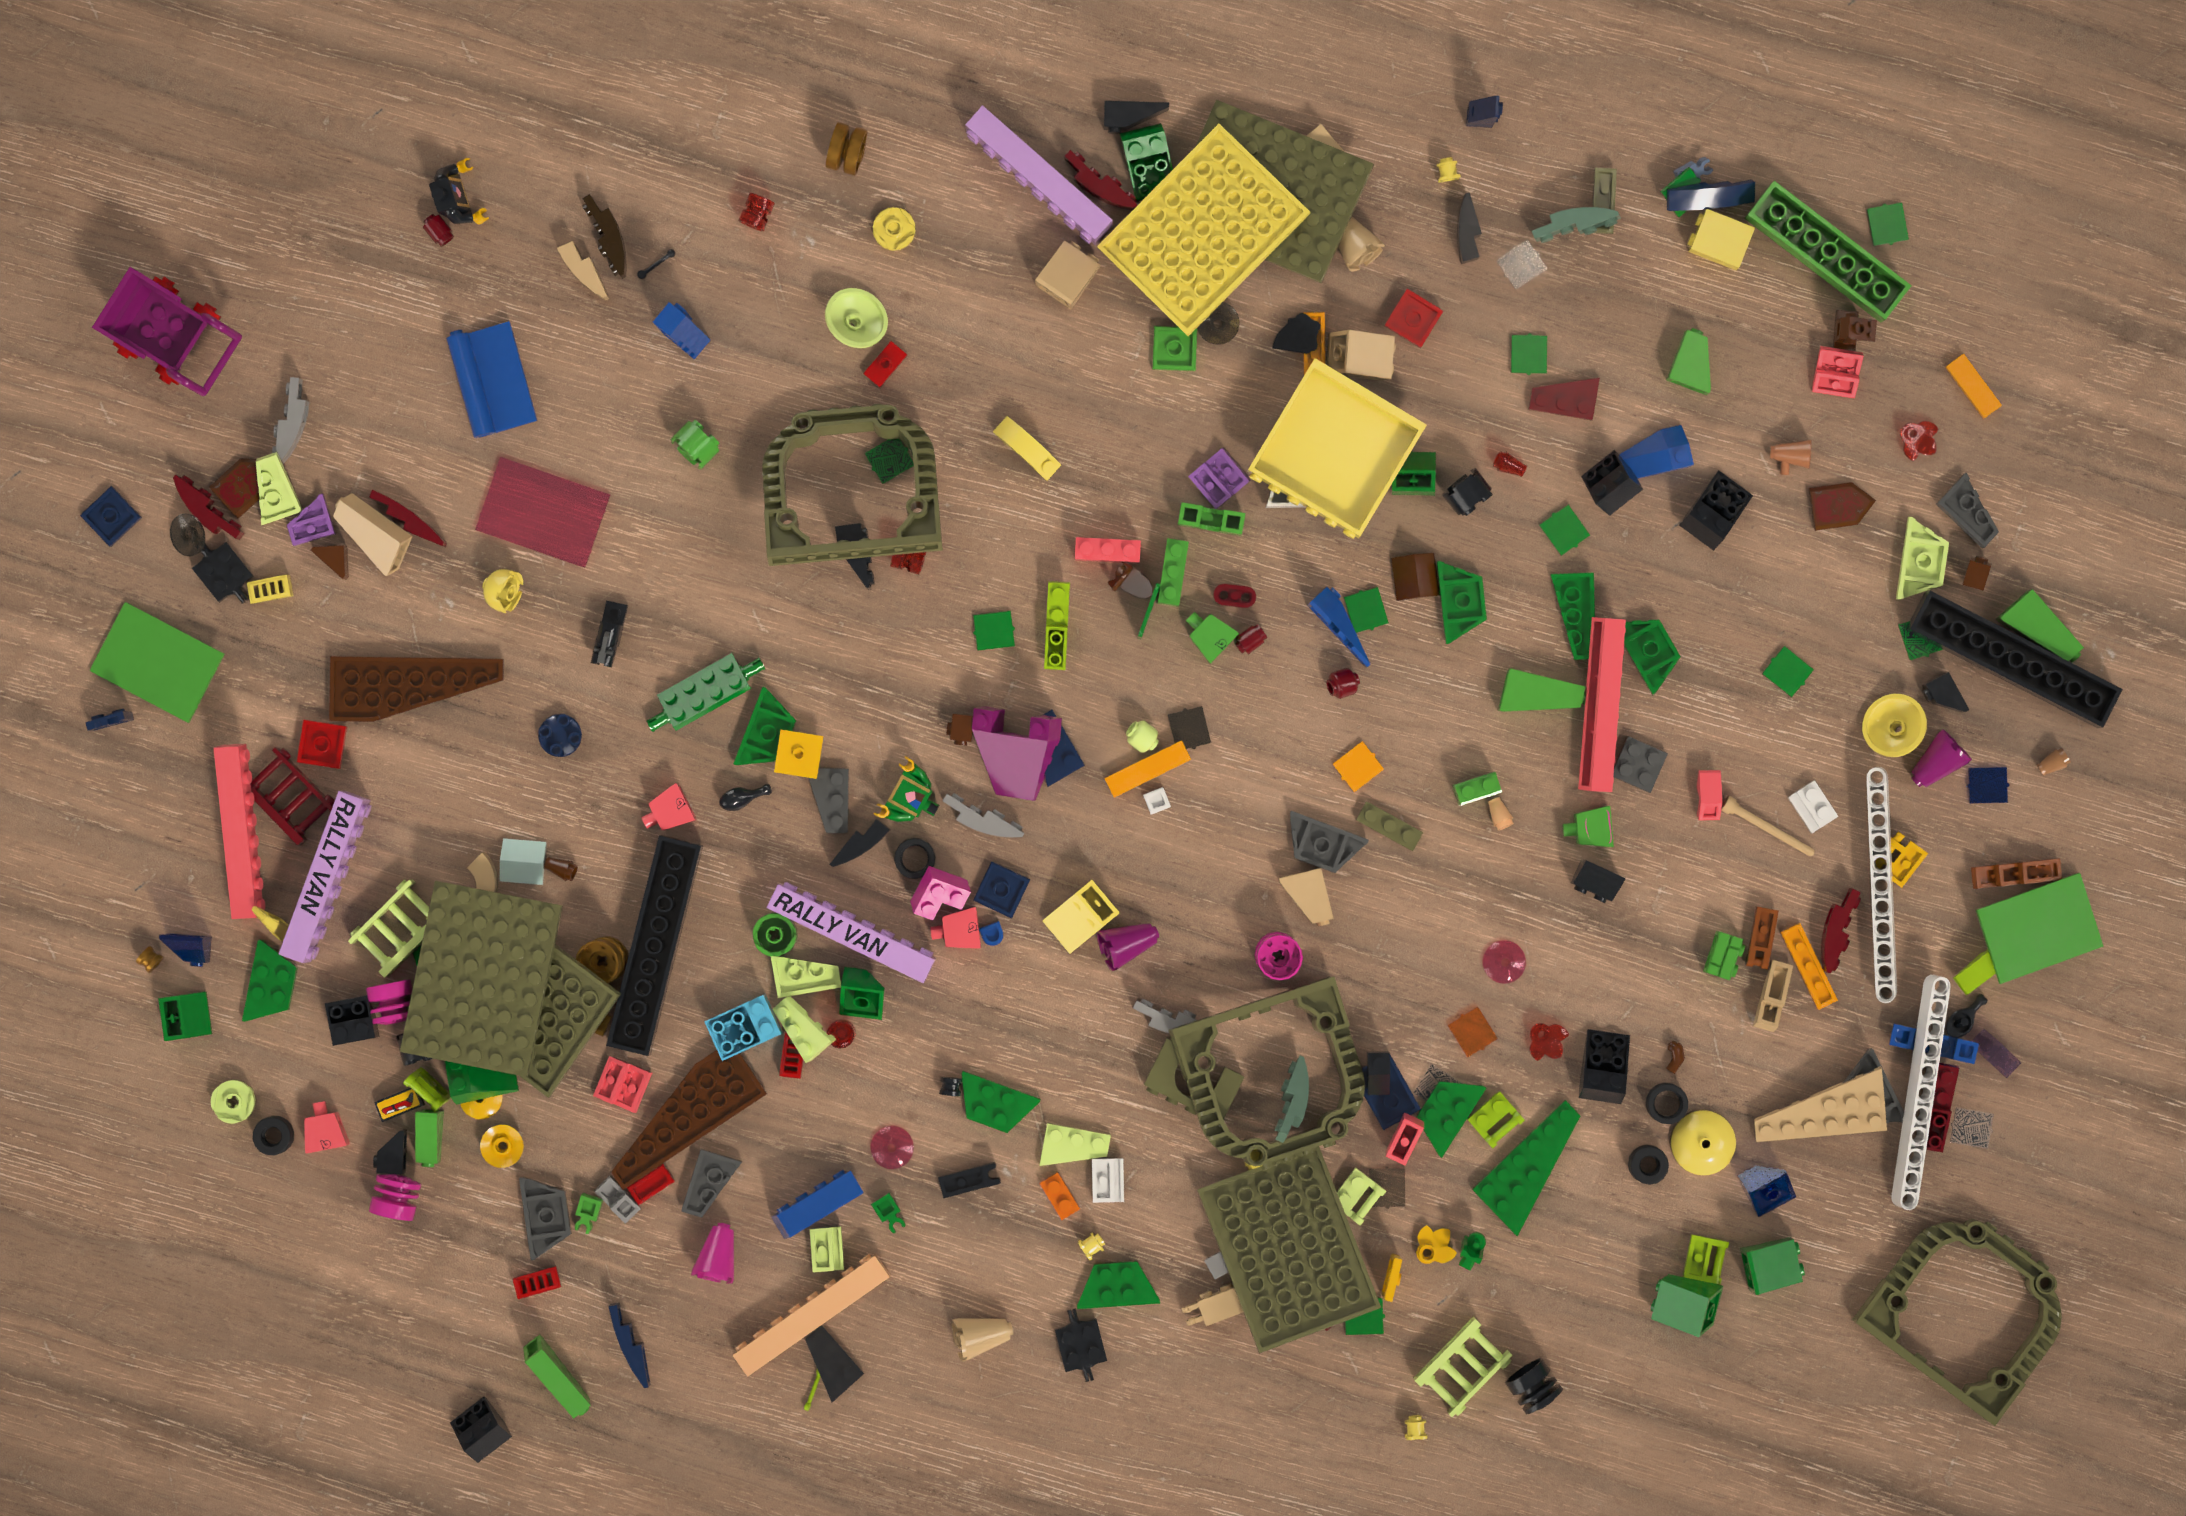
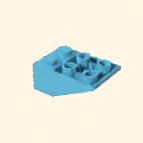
M766 994L704 1021L722 1061L783 1033Z

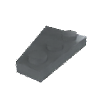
M1964 473L1936 505L1983 549L1999 531L1987 509L1983 507L1978 498L1980 497L1979 494L1972 487L1968 474Z
M818 768L817 779L809 778L825 831L826 833H848L849 769Z
M701 1149L681 1211L702 1218L742 1161Z

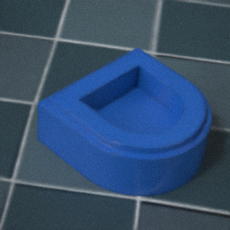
M999 921L979 928L982 939L986 944L995 946L1002 941L1004 934Z

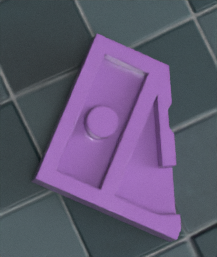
M324 494L318 495L315 501L304 508L296 518L287 524L293 546L336 534Z

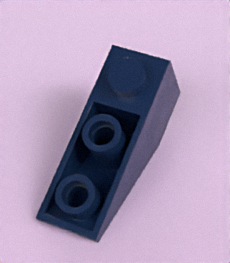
M1496 95L1469 101L1466 126L1492 128L1495 122H1498V119H1500V115H1502L1503 102H1499L1500 96Z

